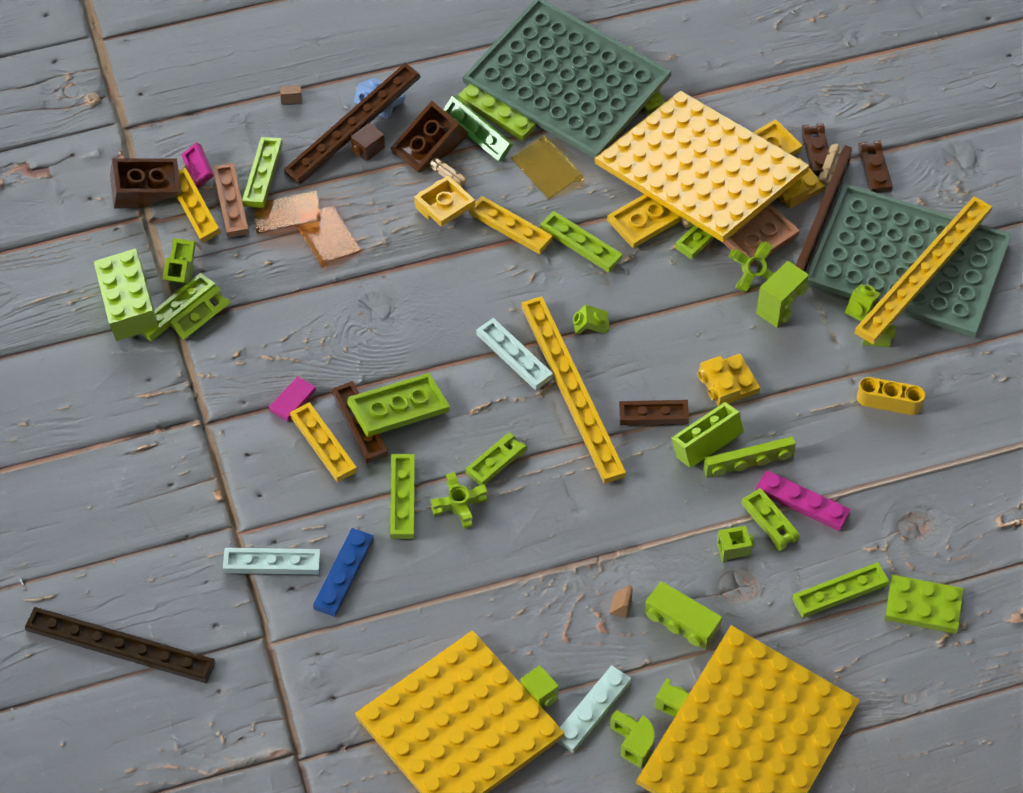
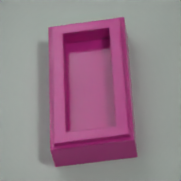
M196 142L181 154L197 188H200L214 176L201 144Z
M297 376L269 406V409L272 413L288 422L291 419L290 412L303 406L316 392V388Z

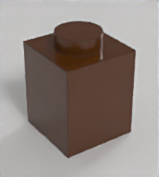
M368 123L351 136L352 152L367 162L385 148L384 134L371 123Z

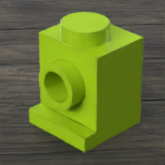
M746 526L718 530L717 546L722 562H727L728 559L751 555V549L755 547L753 535L748 534Z
M666 678L655 697L654 708L675 717L689 694L681 687L672 686L671 680Z

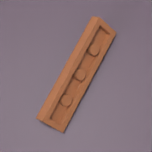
M234 163L213 166L227 238L249 234Z

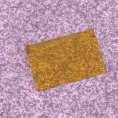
M546 135L511 157L548 199L573 182H580L584 179V175Z

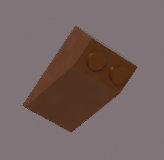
M431 101L390 149L420 173L430 166L431 160L435 157L441 159L456 149L469 133L435 102Z
M112 158L110 180L114 208H139L181 195L177 158Z

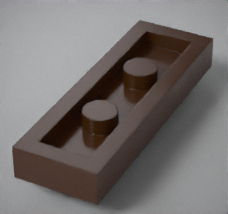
M688 400L619 401L620 425L689 424Z

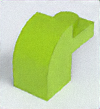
M173 238L170 258L165 260L162 280L183 284L190 282L195 266L193 264L196 248L195 241Z
M616 710L611 716L610 728L626 738L621 745L620 756L642 768L653 750L654 728L644 715L636 722L631 715Z

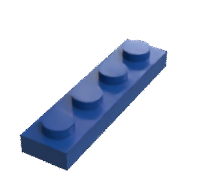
M351 528L313 604L314 610L336 617L374 541L373 535Z

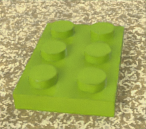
M892 575L885 620L957 634L963 588Z

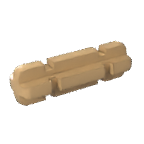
M832 144L828 151L829 154H827L819 176V181L824 184L830 182L832 173L839 160L838 156L842 153L843 148L839 144Z
M438 157L431 160V169L443 177L450 176L460 187L466 184L467 178L463 174H457V170L443 163Z

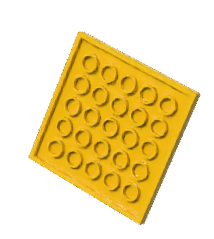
M473 630L355 713L358 721L419 793H489L564 737V731Z

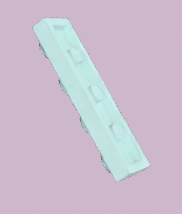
M492 318L476 329L477 336L535 390L553 379V373L496 319Z
M224 549L223 573L319 575L320 549Z
M611 665L560 728L564 731V737L557 743L574 753L629 686L631 678Z

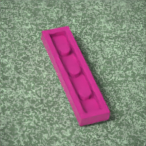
M766 470L756 487V490L761 488L771 500L839 532L850 515L851 509Z

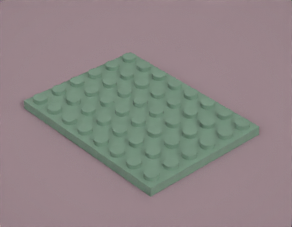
M534 0L462 78L463 82L467 85L472 84L536 123L537 126L595 159L598 154L612 144L671 77V71L545 0Z
M844 184L808 271L807 284L810 287L849 299L853 290L859 285H870L875 291L880 293V297L874 302L873 306L875 307L955 217ZM980 224L900 315L975 338L1011 234Z

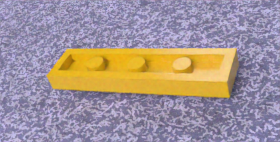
M183 168L179 171L182 193L177 198L199 239L204 243L222 232L186 168Z
M483 196L475 202L474 207L469 209V215L539 255L552 242L553 235Z
M310 402L290 412V418L337 483L357 472L356 465Z

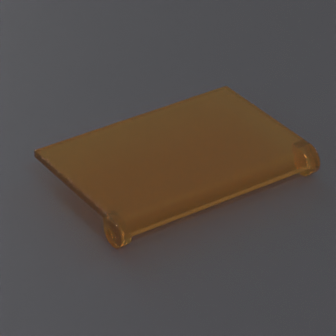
M317 190L267 200L264 208L254 207L257 234L321 221Z
M333 205L297 215L293 218V222L321 267H326L330 261L361 252V249Z

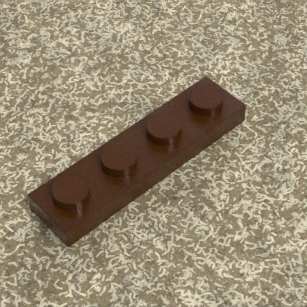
M351 381L332 388V394L366 464L387 457L388 450L380 434L367 437L347 403L348 397L359 394L354 382Z

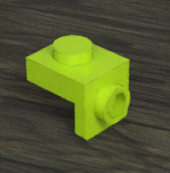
M859 285L853 290L845 313L862 321L865 315L871 311L874 302L880 297V293L875 291L870 285Z
M585 304L573 317L575 333L577 334L582 333L586 328L603 334L610 330L608 311Z

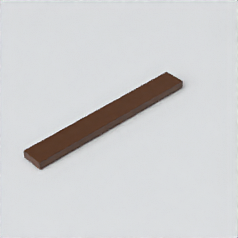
M405 62L284 168V173L298 185L303 183L351 140L352 135L373 121L421 78L420 74Z
M844 145L796 263V266L806 272L850 163L852 147Z

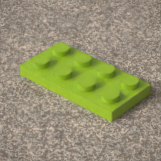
M430 373L350 396L347 401L367 437L447 413L450 409V405Z

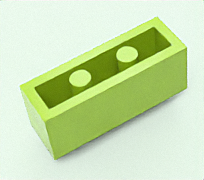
M724 402L671 437L676 458L689 468H692L744 433L740 412Z
M660 581L645 601L644 614L650 620L660 622L674 634H680L694 646H700L706 650L721 629L722 616Z

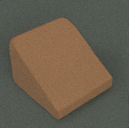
M301 85L280 87L281 105L302 103Z
M631 585L624 587L614 594L609 611L611 615L624 618L628 616L633 594V587Z

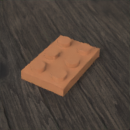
M769 204L723 243L730 250L738 249L746 256L754 257L760 243L766 241L773 245V248L767 255L768 257L798 237L800 230L775 207ZM752 261L750 268L757 265V263Z

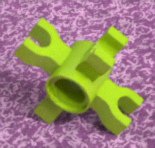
M766 241L761 242L754 257H748L738 249L731 250L728 257L741 264L744 273L735 288L742 292H747L754 277L760 276L767 281L774 274V272L767 269L765 261L773 245ZM752 261L758 264V270L755 273L750 268Z
M455 472L446 474V485L449 490L448 497L431 499L432 513L434 516L450 510L451 513L459 515L463 529L473 527L471 522L472 515L469 510L470 504L487 501L486 487L483 484L468 490L465 486L459 485Z

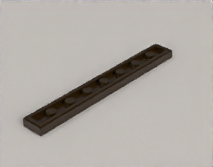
M38 607L33 608L25 625V630L31 633L206 684L215 665V659Z

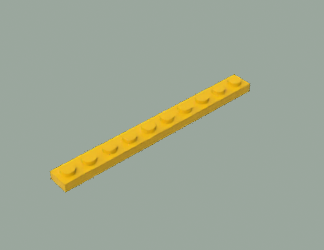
M973 196L860 322L854 334L874 345L991 213L992 206Z
M543 297L521 302V308L603 483L606 484L625 478L626 471Z

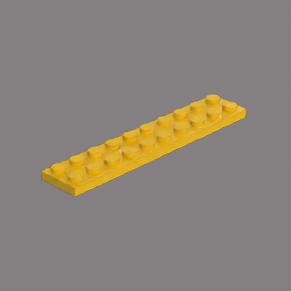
M776 119L753 132L792 156L802 151L803 145ZM645 194L607 215V221L633 249L679 223L682 218Z

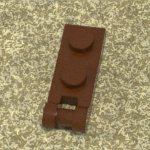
M818 123L816 126L802 125V137L810 169L816 176H819L827 154H829L824 123Z
M873 141L871 144L860 142L858 150L870 191L875 193L892 192L893 185L882 151L881 141Z

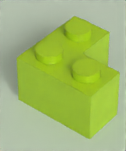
M789 261L783 264L760 287L756 314L776 328L783 322L786 323L792 316L793 312L791 310L795 299L799 295L803 296L809 287L807 284L809 274Z

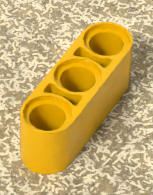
M873 377L863 378L859 383L857 392L858 403L865 407L908 415L919 414L925 399V392L919 386Z

